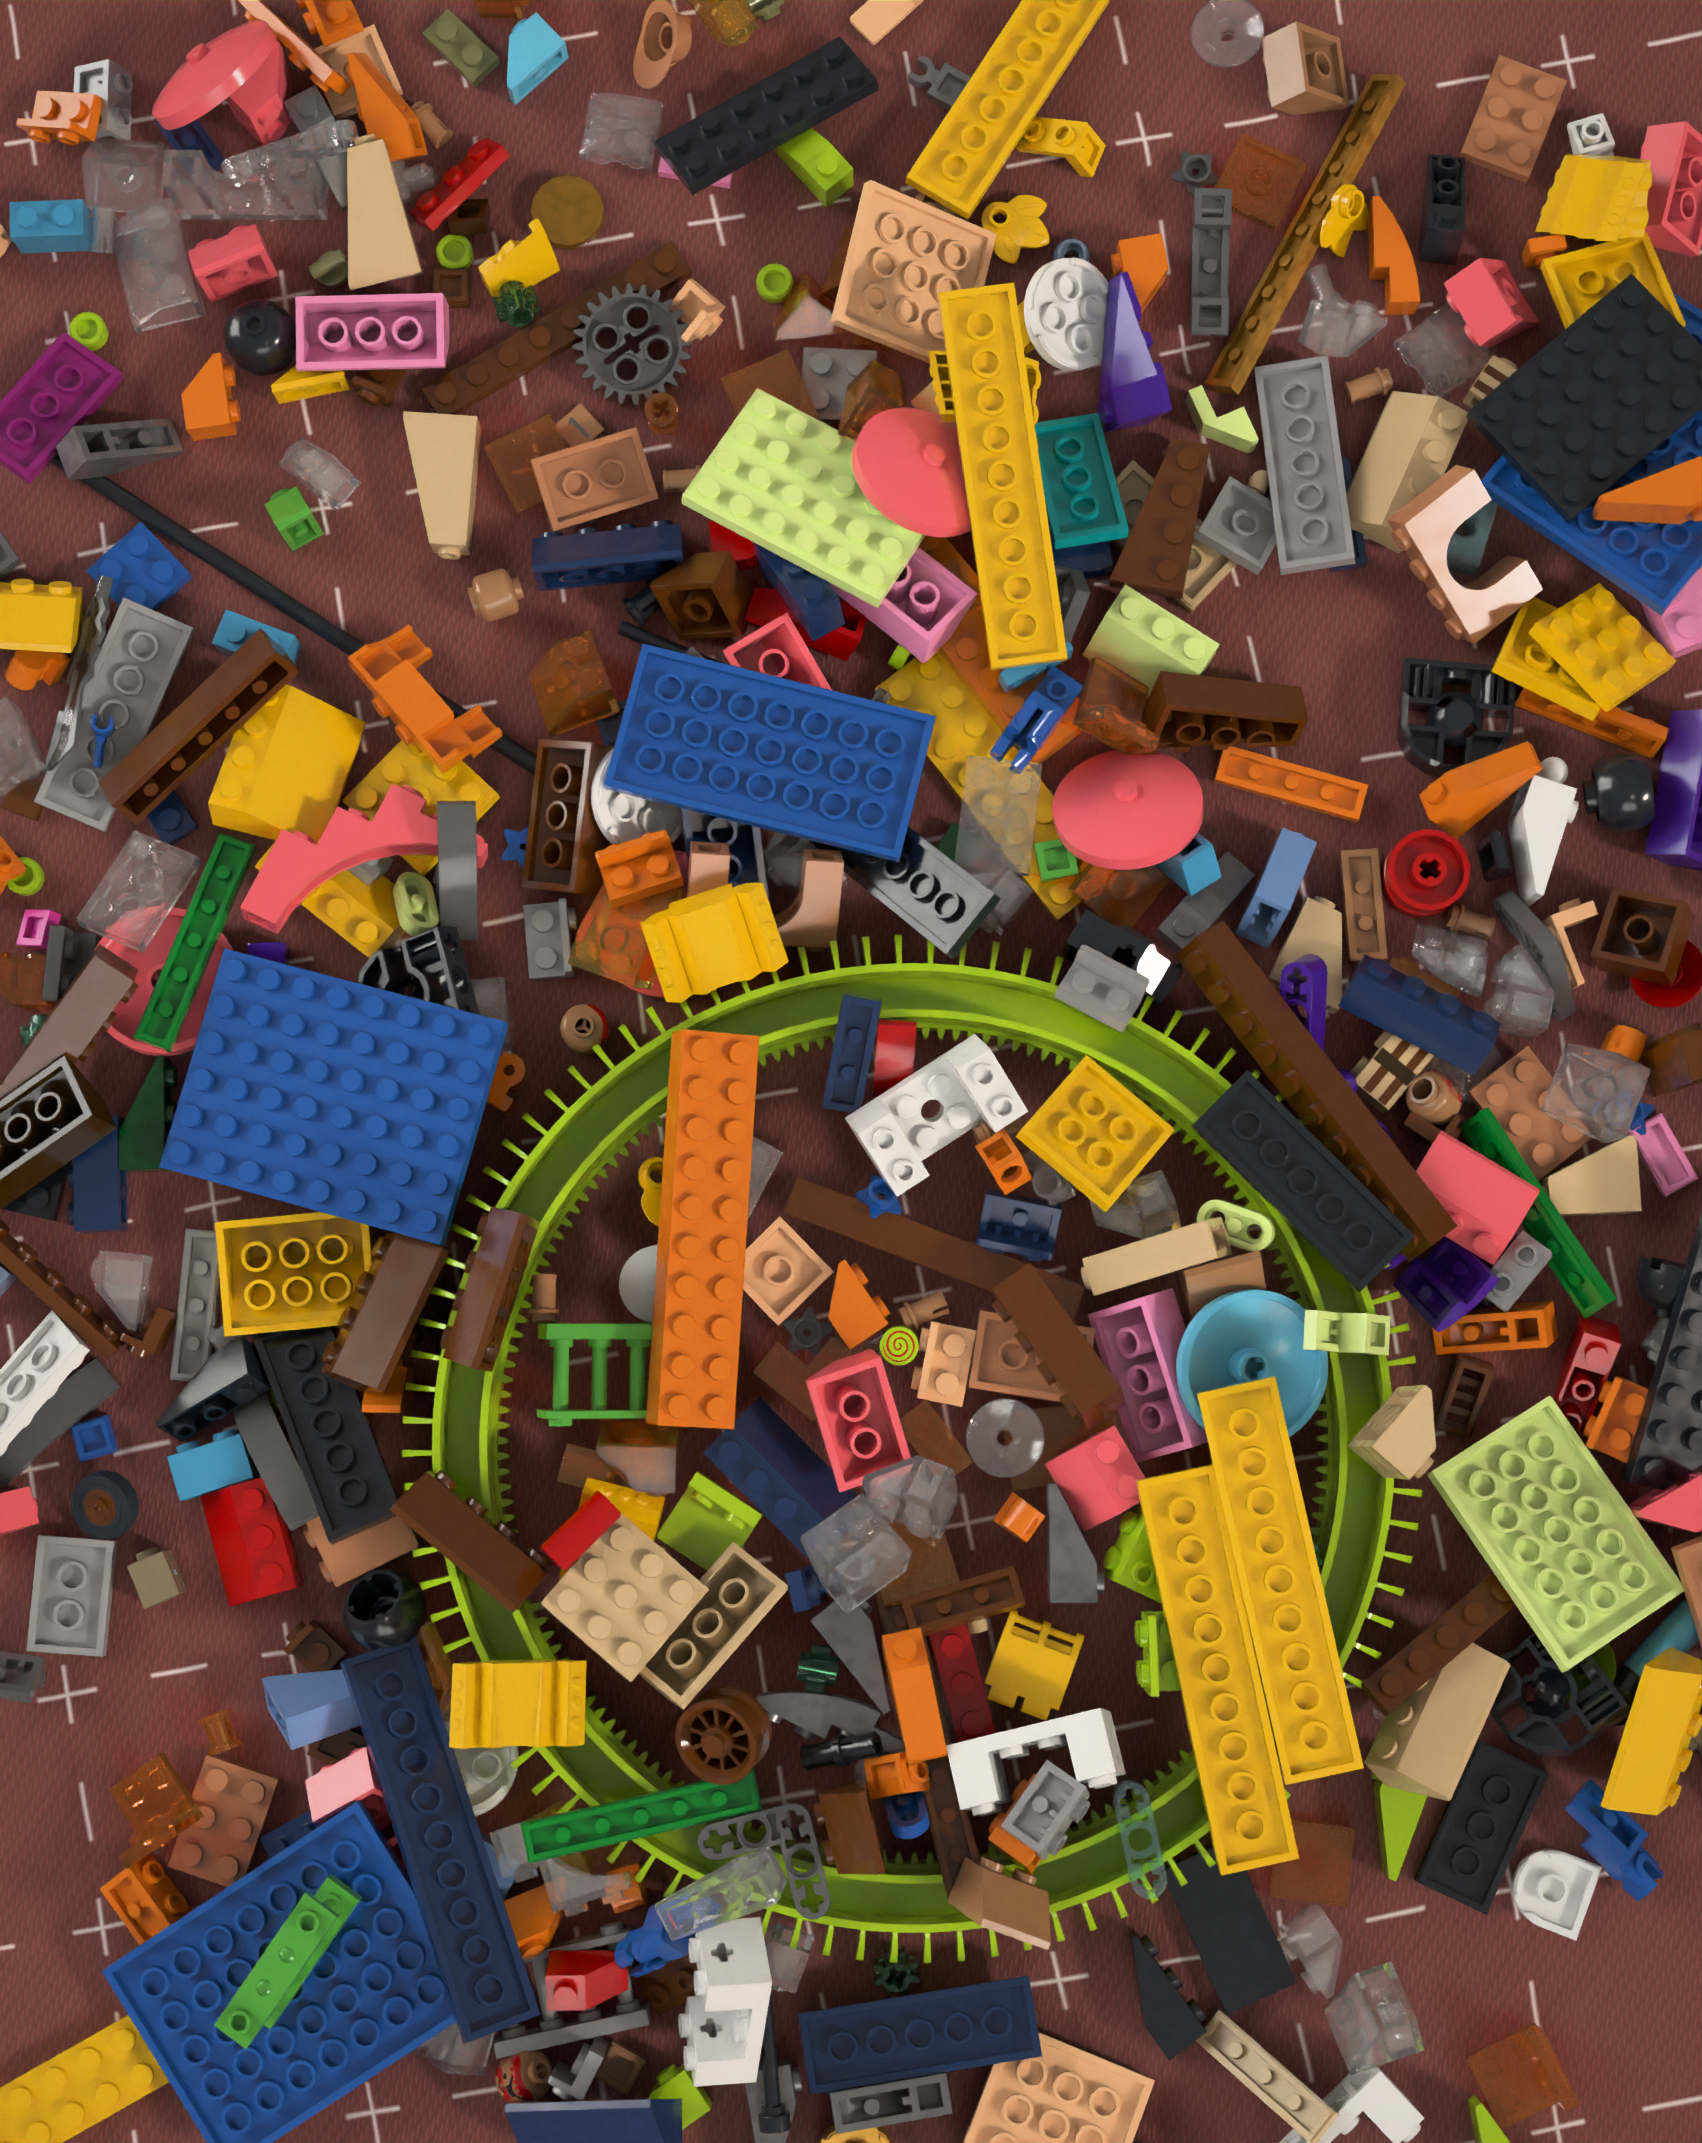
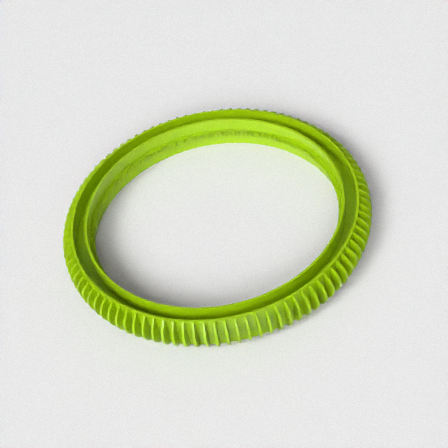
M902 934L894 935L895 963L871 965L869 936L862 937L864 966L840 968L837 940L829 941L834 970L810 974L805 947L801 946L797 947L803 976L780 982L777 971L770 972L773 984L750 991L747 980L740 982L744 994L722 1003L717 991H711L710 995L715 1006L693 1016L685 1000L679 1004L687 1020L668 1031L665 1030L653 1007L647 1008V1014L661 1035L640 1048L625 1024H623L618 1029L635 1052L617 1066H614L598 1043L593 1046V1051L610 1071L591 1087L577 1069L571 1065L567 1071L579 1082L586 1092L570 1108L549 1088L543 1092L564 1112L549 1131L545 1130L527 1112L524 1113L521 1118L544 1137L529 1156L508 1139L504 1138L501 1145L524 1160V1163L511 1181L487 1165L482 1170L485 1174L507 1186L495 1206L496 1208L526 1214L540 1222L493 1372L476 1370L443 1358L445 1349H442L441 1355L411 1349L410 1357L439 1361L436 1386L406 1382L405 1390L435 1392L433 1418L403 1416L402 1424H432V1449H402V1457L432 1455L433 1472L437 1474L439 1470H442L457 1482L458 1486L454 1490L467 1499L471 1495L480 1501L488 1509L485 1516L497 1525L501 1520L508 1525L507 1522L516 1518L515 1514H506L505 1507L514 1503L513 1499H503V1491L512 1488V1485L502 1483L501 1476L511 1473L510 1469L501 1468L500 1460L510 1457V1454L500 1452V1445L510 1442V1439L500 1437V1429L510 1427L509 1423L501 1421V1414L511 1412L510 1408L502 1406V1398H510L513 1395L504 1390V1383L515 1381L514 1378L506 1375L507 1368L517 1367V1363L509 1360L510 1353L521 1351L520 1348L512 1345L514 1338H524V1334L516 1330L518 1323L529 1322L526 1317L521 1315L523 1308L532 1309V1304L526 1301L527 1295L533 1292V1287L531 1286L533 1283L532 1275L540 1274L538 1272L540 1265L544 1267L551 1266V1263L544 1258L546 1253H558V1250L552 1245L554 1238L565 1240V1236L559 1231L562 1225L573 1227L572 1222L567 1217L571 1212L581 1215L582 1212L576 1204L579 1200L587 1203L591 1201L585 1192L589 1187L596 1191L600 1189L594 1181L598 1175L608 1180L609 1175L604 1170L606 1166L610 1164L618 1168L619 1164L615 1159L616 1155L620 1153L625 1157H629L630 1154L626 1146L631 1142L639 1147L641 1144L636 1136L641 1132L651 1137L652 1134L648 1127L651 1123L654 1122L657 1126L663 1127L660 1116L667 1111L672 1032L688 1029L759 1036L758 1061L765 1068L767 1067L766 1057L773 1055L777 1062H781L780 1052L787 1050L788 1054L793 1058L795 1057V1047L802 1046L807 1054L809 1053L810 1043L816 1042L820 1050L824 1049V1040L831 1039L832 1043H834L843 992L882 999L879 1020L917 1022L916 1031H922L924 1040H927L929 1031H936L939 1041H942L945 1032L952 1033L953 1042H957L960 1034H966L967 1038L975 1034L982 1037V1041L986 1045L989 1039L997 1040V1049H1001L1004 1042L1012 1043V1053L1017 1051L1019 1045L1026 1047V1057H1030L1034 1050L1040 1051V1061L1044 1062L1048 1055L1054 1056V1066L1056 1067L1060 1065L1062 1060L1069 1062L1068 1072L1070 1073L1086 1055L1089 1056L1149 1108L1161 1115V1118L1166 1122H1170L1173 1128L1176 1129L1171 1135L1179 1131L1185 1136L1181 1142L1183 1146L1190 1141L1196 1145L1192 1153L1194 1156L1201 1152L1207 1156L1203 1165L1207 1166L1213 1163L1217 1167L1213 1176L1218 1177L1223 1174L1227 1179L1223 1188L1227 1189L1233 1186L1237 1191L1232 1198L1233 1201L1242 1198L1246 1203L1244 1207L1263 1213L1271 1219L1275 1235L1271 1244L1265 1248V1251L1275 1250L1278 1257L1272 1261V1264H1282L1285 1270L1278 1277L1279 1279L1288 1278L1291 1283L1285 1289V1293L1294 1292L1297 1298L1294 1301L1305 1310L1376 1315L1375 1304L1399 1299L1401 1296L1398 1290L1372 1299L1367 1285L1362 1291L1358 1292L1191 1127L1232 1086L1219 1072L1237 1051L1230 1047L1217 1065L1211 1068L1194 1055L1211 1032L1207 1028H1203L1189 1050L1169 1038V1034L1183 1015V1012L1176 1009L1163 1032H1159L1141 1021L1153 1001V998L1148 994L1135 1018H1131L1125 1030L1121 1033L1054 997L1058 988L1055 983L1064 957L1056 956L1049 982L1025 976L1032 949L1027 947L1024 948L1018 975L995 970L1000 942L992 941L988 969L964 966L967 942L958 952L957 965L933 963L934 944L928 939L926 963H902ZM1255 1069L1251 1074L1257 1079L1262 1073ZM1280 1092L1274 1096L1279 1102L1284 1099ZM1299 1118L1298 1121H1299L1302 1125H1304V1123L1302 1122V1120ZM471 1194L467 1195L466 1201L490 1213L491 1206ZM453 1223L450 1230L477 1241L473 1250L477 1252L481 1237ZM448 1256L446 1257L444 1263L465 1270L466 1264ZM463 1274L459 1288L465 1289L470 1274ZM434 1286L430 1292L431 1294L453 1300L456 1296L454 1293ZM451 1310L448 1324L418 1317L417 1324L445 1330L447 1325L453 1327L457 1311ZM1408 1323L1390 1327V1334L1409 1331ZM1327 1352V1384L1321 1400L1322 1404H1319L1316 1411L1322 1412L1323 1419L1315 1422L1316 1426L1323 1427V1435L1315 1437L1316 1441L1324 1442V1450L1315 1452L1316 1456L1324 1458L1323 1466L1315 1467V1471L1323 1473L1322 1481L1314 1482L1313 1485L1321 1489V1496L1312 1498L1313 1502L1319 1504V1512L1310 1513L1309 1516L1317 1519L1316 1527L1309 1528L1311 1534L1314 1535L1313 1542L1320 1548V1551L1316 1554L1323 1561V1564L1319 1567V1572L1342 1670L1353 1647L1378 1660L1382 1655L1381 1652L1356 1642L1365 1618L1392 1629L1394 1621L1367 1612L1375 1587L1402 1597L1405 1590L1377 1582L1383 1556L1409 1564L1412 1562L1413 1556L1385 1551L1389 1525L1417 1531L1419 1524L1390 1519L1393 1493L1422 1497V1489L1394 1487V1478L1382 1477L1347 1445L1392 1395L1388 1366L1416 1363L1415 1355L1387 1360L1386 1355ZM415 1482L403 1483V1491L408 1490ZM513 1529L517 1534L519 1533L518 1529ZM433 1546L413 1549V1558L437 1552L438 1550ZM446 1557L445 1561L449 1575L420 1582L421 1590H425L451 1581L458 1605L431 1614V1621L435 1622L461 1612L469 1635L442 1646L444 1654L472 1641L482 1662H487L488 1660L531 1659L570 1660V1657L558 1658L556 1653L562 1648L563 1645L561 1643L552 1646L548 1639L555 1634V1631L549 1630L544 1632L541 1625L549 1618L548 1616L537 1617L535 1611L541 1607L540 1602L531 1604L530 1599H528L521 1609L511 1613ZM1342 1671L1345 1680L1362 1689L1361 1684L1364 1681ZM595 1694L586 1698L585 1745L530 1747L510 1763L515 1770L537 1750L554 1770L543 1778L531 1791L537 1796L559 1775L575 1792L555 1814L568 1812L580 1798L589 1806H595L685 1785V1779H681L677 1784L670 1781L673 1774L671 1769L664 1775L657 1770L661 1764L660 1760H657L652 1765L648 1764L645 1761L649 1754L648 1750L638 1755L634 1751L638 1743L637 1740L627 1745L622 1740L626 1735V1729L619 1731L617 1734L612 1727L616 1719L612 1718L605 1722L601 1717L606 1707L603 1706L595 1710L591 1705L597 1697ZM1182 1749L1178 1750L1182 1759L1178 1763L1168 1759L1167 1763L1170 1769L1167 1772L1163 1773L1158 1768L1155 1769L1157 1779L1151 1783L1144 1777L1142 1780L1145 1788L1138 1791L1131 1786L1130 1792L1132 1796L1127 1800L1118 1794L1117 1801L1119 1804L1112 1808L1107 1802H1104L1105 1812L1100 1815L1095 1810L1090 1809L1091 1819L1086 1822L1081 1819L1077 1826L1068 1827L1064 1833L1067 1835V1839L1061 1850L1055 1856L1049 1854L1045 1861H1040L1032 1874L1038 1877L1035 1884L1049 1892V1913L1057 1942L1064 1941L1065 1938L1056 1911L1080 1904L1089 1931L1096 1930V1924L1086 1901L1110 1892L1121 1919L1129 1916L1116 1888L1136 1878H1139L1151 1904L1158 1901L1159 1899L1144 1874L1164 1862H1167L1181 1887L1187 1884V1880L1172 1858L1192 1844H1194L1209 1868L1216 1864L1199 1841L1201 1837L1210 1831L1193 1749L1189 1753ZM1285 1790L1286 1799H1288L1291 1794ZM752 1820L747 1821L743 1827L745 1838L751 1842L761 1841L766 1835L764 1823L758 1829L751 1827ZM711 1822L632 1840L650 1853L634 1877V1880L641 1883L655 1858H658L677 1870L663 1895L666 1899L672 1897L682 1875L685 1874L705 1884L702 1892L708 1896L713 1888L735 1898L727 1919L736 1918L741 1901L764 1908L761 1919L764 1937L772 1911L794 1917L796 1919L788 1948L797 1949L802 1921L806 1920L827 1925L822 1955L830 1956L834 1926L859 1930L855 1960H864L866 1931L891 1932L889 1963L898 1962V1933H923V1963H931L930 1933L955 1931L957 1961H965L962 1931L984 1928L947 1902L938 1859H934L931 1850L927 1852L926 1860H918L916 1851H912L910 1860H903L901 1851H897L895 1860L887 1859L886 1851L883 1850L886 1873L878 1875L838 1874L836 1864L828 1865L822 1840L818 1848L830 1893V1906L824 1916L810 1920L802 1917L795 1907L780 1844L720 1860H712L706 1858L698 1847V1837L701 1830ZM737 1824L728 1825L732 1833L720 1836L717 1830H711L710 1838L705 1840V1845L713 1846L715 1852H719L722 1850V1843L734 1839L733 1847H742L737 1837ZM793 1833V1840H785L787 1847L795 1844V1833ZM806 1837L804 1841L810 1842V1837ZM628 1841L617 1843L606 1860L613 1864ZM991 1843L988 1844V1853L980 1854L977 1847L980 1860L982 1856L992 1858L1004 1864L1003 1870L1012 1874L1015 1868L1024 1870L1001 1852L995 1851ZM806 1849L795 1851L791 1858L793 1867L800 1872L810 1870L815 1862L813 1854ZM819 1874L809 1879H795L797 1887L805 1883L807 1896L801 1900L802 1905H809L811 1911L818 1910V1903L823 1901L824 1897L823 1895L815 1894L812 1881H820ZM987 1929L991 1957L999 1956L995 1931ZM1022 1941L1024 1951L1032 1949L1031 1944Z

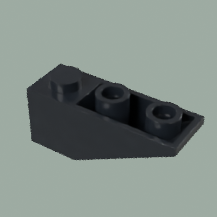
M1429 154L1419 235V261L1456 265L1465 232V158Z
M241 1337L212 1354L156 1422L157 1427L182 1442L270 1390L271 1386L256 1346Z
M1132 1930L1129 1932L1142 2021L1170 2061L1207 2032L1201 2023L1206 2016L1193 1998L1186 2002L1181 1996L1178 1989L1183 1984L1170 1966L1163 1970L1154 1957L1160 1953L1149 1937L1145 1934L1139 1938L1136 1932Z

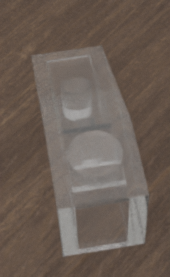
M769 1846L730 1861L659 1901L654 1908L671 1941L776 1905L787 1879Z

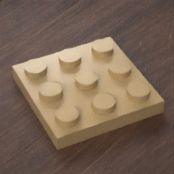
M621 1513V1517L576 1560L540 1602V1605L626 1680L632 1682L709 1589Z

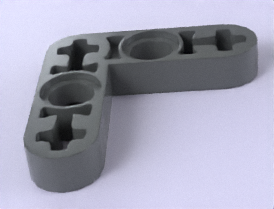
M1508 891L1494 898L1493 906L1498 918L1533 957L1542 997L1554 1020L1560 1022L1576 1014V1006L1563 953L1555 936L1513 891Z
M788 1802L760 1811L714 1821L703 1827L698 1837V1847L706 1858L712 1860H720L780 1844L794 1904L798 1913L802 1917L811 1920L824 1916L828 1911L830 1893L811 1815L803 1804ZM795 1810L797 1816H804L805 1821L799 1824L801 1838L809 1834L810 1842L801 1841L787 1847L785 1840L794 1839L791 1827H783L782 1820L787 1818V1811ZM757 1819L764 1823L766 1835L761 1841L751 1842L745 1838L743 1827L747 1821ZM737 1824V1837L742 1847L734 1848V1839L722 1843V1850L719 1852H715L713 1846L705 1845V1840L710 1838L711 1830H717L718 1834L723 1836L732 1833L728 1825ZM799 1849L809 1850L815 1859L813 1867L806 1872L797 1871L791 1863L792 1855ZM819 1874L820 1881H812L815 1894L823 1895L824 1900L818 1903V1910L811 1911L809 1905H802L801 1900L807 1896L805 1883L797 1887L795 1879H809Z

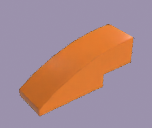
M1372 196L1368 205L1367 226L1369 280H1384L1385 315H1413L1420 304V293L1412 253L1393 213L1380 196Z

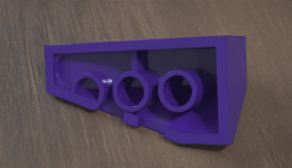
M1128 271L1121 272L1108 282L1099 386L1100 401L1098 402V415L1100 421L1105 423L1106 432L1147 425L1172 410L1161 362L1153 363L1149 352V347L1153 344L1150 332H1145L1139 325L1141 307Z

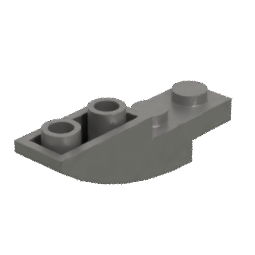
M801 1689L777 1690L757 1695L756 1700L765 1709L769 1720L779 1724L783 1718L796 1725L793 1730L794 1732L815 1741L817 1735L825 1739L831 1725L838 1727L836 1734L846 1737L876 1731L882 1741L883 1750L881 1756L905 1752L902 1737L876 1725L881 1710L865 1702L839 1694Z

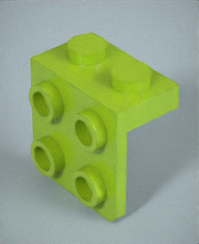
M1134 1505L1131 1510L1124 1514L1120 1522L1118 1539L1115 1545L1110 1547L1105 1554L1103 1560L1104 1576L1161 1603L1141 1506Z

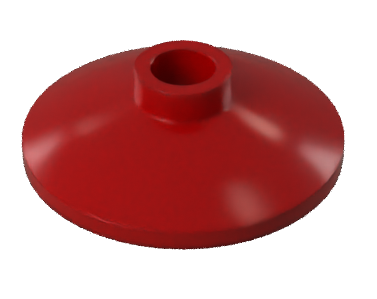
M1687 940L1673 986L1630 977L1633 990L1642 1001L1657 1008H1675L1688 1003L1702 989V953L1693 943Z

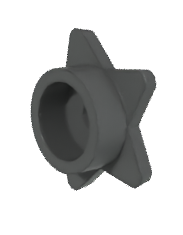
M1183 151L1181 153L1182 167L1172 174V180L1186 184L1193 197L1195 188H1201L1203 185L1217 184L1219 179L1211 170L1213 155L1211 153L1191 155ZM1197 170L1199 174L1193 175L1192 171Z
M807 1307L800 1319L785 1320L783 1322L784 1327L792 1336L788 1348L790 1353L807 1349L816 1356H820L822 1354L821 1339L833 1330L832 1325L817 1321L812 1307ZM805 1329L811 1331L810 1336H804L803 1332Z

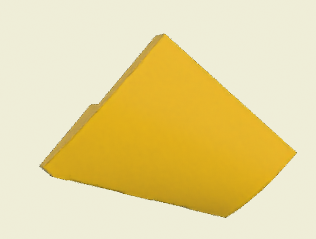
M538 218L528 224L532 230L528 237L523 241L509 240L497 254L489 257L478 267L483 283L497 306L560 271L552 246Z

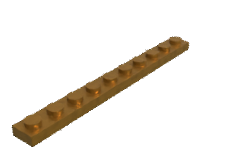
M1371 74L1204 383L1212 392L1239 395L1242 387L1245 385L1249 374L1320 244V231L1325 216L1331 210L1332 196L1342 185H1352L1406 85L1399 74Z

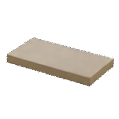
M1134 460L1116 477L1129 528L1128 537L1154 482V478ZM1197 518L1194 537L1203 523L1199 518ZM1128 538L1110 541L1122 551ZM1193 538L1183 598L1174 599L1192 613L1237 563Z

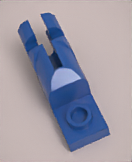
M1052 665L1036 690L1031 692L990 750V755L1000 764L1012 747L1017 748L1020 751L1011 762L1009 770L1016 774H1021L1037 751L1041 750L1084 686Z
M1590 1778L1581 1785L1564 1809L1588 1831L1580 1845L1605 1868L1613 1880L1623 1882L1622 1889L1635 1901H1640L1658 1885L1654 1880L1664 1876V1872L1660 1869L1657 1861L1641 1846L1649 1833L1625 1811L1609 1810L1601 1807L1605 1792Z
M697 1887L650 1906L643 1927L627 1933L626 1937L617 1943L614 1952L615 1963L622 1969L630 1966L635 1958L639 1961V1964L632 1969L630 1976L639 1977L653 1970H658L671 1961L687 1956L689 1953V1938H695L697 1921L721 1920L726 1907Z

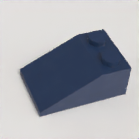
M679 808L687 867L689 866L690 841L727 843L730 851L728 884L732 883L733 887L744 883H763L769 901L760 828Z

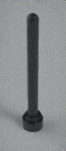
M765 1940V1946H766L767 1957H768V1947H767V1942H766V1940ZM770 1993L761 2048L765 2105H762V2113L758 2114L760 2132L767 2134L781 2133L791 2129L790 2111L785 2110V2104L781 2103L772 1993Z

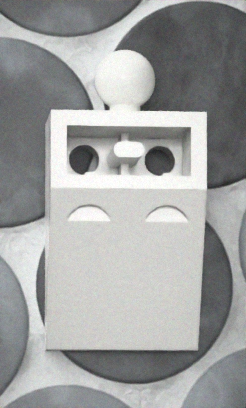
M1558 757L1544 759L1541 762L1543 769L1538 772V776L1534 775L1518 789L1507 824L1519 898L1527 907L1544 895L1567 822H1573L1579 806V802L1574 800L1577 789L1562 784L1567 779L1568 767Z

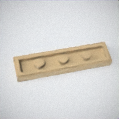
M1218 2010L1205 2027L1207 2032L1197 2039L1196 2042L1309 2143H1318L1339 2114L1224 2012Z

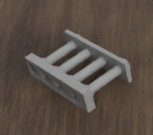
M623 1922L609 1923L600 1927V1933L551 1943L549 1948L544 1949L539 1956L529 1960L523 1958V1963L532 1962L543 2020L540 2021L539 2027L526 2030L525 2025L520 2023L502 2029V2035L497 2036L493 2043L496 2059L512 2056L524 2050L530 2052L650 2025L652 2016L649 2002L639 2004V2000L634 1999L629 1971L628 1989L618 1994L619 2003L616 2004V2010L601 2013V2008L594 2006L586 2011L578 2012V2018L563 2021V2017L558 2016L557 2011H546L545 1975L548 1963L547 1958L550 1951L585 1950L607 1945L608 1950H615L617 1943L626 1937L627 1933L634 1930L633 1925L624 1927Z

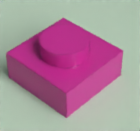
M25 909L16 945L31 950H47L50 925L58 926L61 914L51 910Z

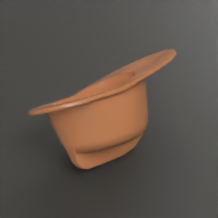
M655 0L652 2L644 16L642 31L633 60V75L637 84L643 89H652L658 86L666 77L670 66H674L684 59L691 48V19L688 16L676 13L672 4L667 0Z

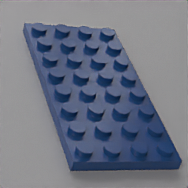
M642 644L604 788L899 862L936 716Z

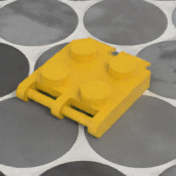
M1018 1610L1009 1611L984 1683L991 1685L987 1699L1014 1708L1017 1697H1023L1024 1700L1020 1711L1047 1721L1051 1708L1059 1711L1085 1635L1077 1633L1074 1636L1052 1628V1623L1045 1620L1041 1624L1018 1615ZM1014 1623H1019L1021 1625L1030 1627L1040 1632L1039 1634H1035L1023 1628L1014 1626ZM1051 1635L1064 1641L1072 1643V1647L1047 1638V1636Z

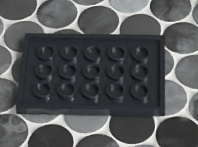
M1631 273L1470 409L1466 417L1569 524L1595 502L1600 495L1608 491L1702 410V345Z

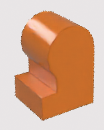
M15 650L5 670V678L12 686L20 690H31L40 680L51 686L60 681L71 659L61 652Z
M1617 1025L1606 1033L1595 1062L1631 1077L1636 1070L1648 1037L1632 1027Z
M504 1054L499 1057L487 1098L488 1104L508 1117L517 1105L510 1098V1095L514 1090L521 1088L528 1078L526 1065L519 1056Z
M1005 1129L975 1146L1004 1195L1032 1180L1021 1153Z
M1012 1492L993 1518V1521L1023 1543H1027L1046 1515Z
M640 1861L606 1871L608 1894L615 1914L646 1905L650 1900L645 1879L643 1878L641 1883L634 1880V1877L641 1868Z

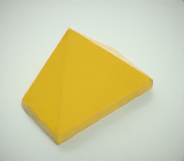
M296 365L271 385L272 393L279 404L351 390L350 383L343 370L297 371Z

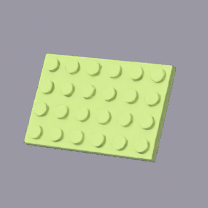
M758 388L682 494L681 504L876 608L880 606L926 536L894 523L878 511L866 498L856 481L852 467V449L856 441L855 439Z
M1551 1396L1546 1397L1427 1474L1562 1673L1684 1592L1681 1581Z

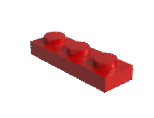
M487 137L484 140L478 141L469 149L468 155L457 166L451 167L444 173L442 181L432 191H428L419 197L416 206L409 213L418 224L434 231L510 155L501 144Z
M967 1624L931 1634L930 1639L957 1742L995 1734L993 1720Z

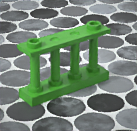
M538 1323V1339H550V1347H553V1409H537V1417L549 1419L548 1426H572V1419L646 1418L645 1362L646 1347H650L652 1336V1323ZM573 1339H588V1347H592L591 1409H568L569 1347H573ZM612 1339H626V1347H630L629 1409H607L608 1347H612Z
M330 1874L325 1879L314 1896L306 1892L214 2026L244 2049L250 2046L263 2025L271 2029L363 1897L333 1874Z

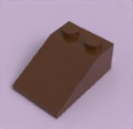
M865 1778L819 1790L820 1800L813 1802L818 1826L826 1824L829 1840L823 1841V1847L828 1865L836 1864L838 1874L878 1875L886 1873L884 1853L871 1801L869 1800Z

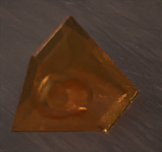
M805 270L802 271L790 295L774 319L776 341L849 333L848 330L830 323L835 302L820 294L822 288Z

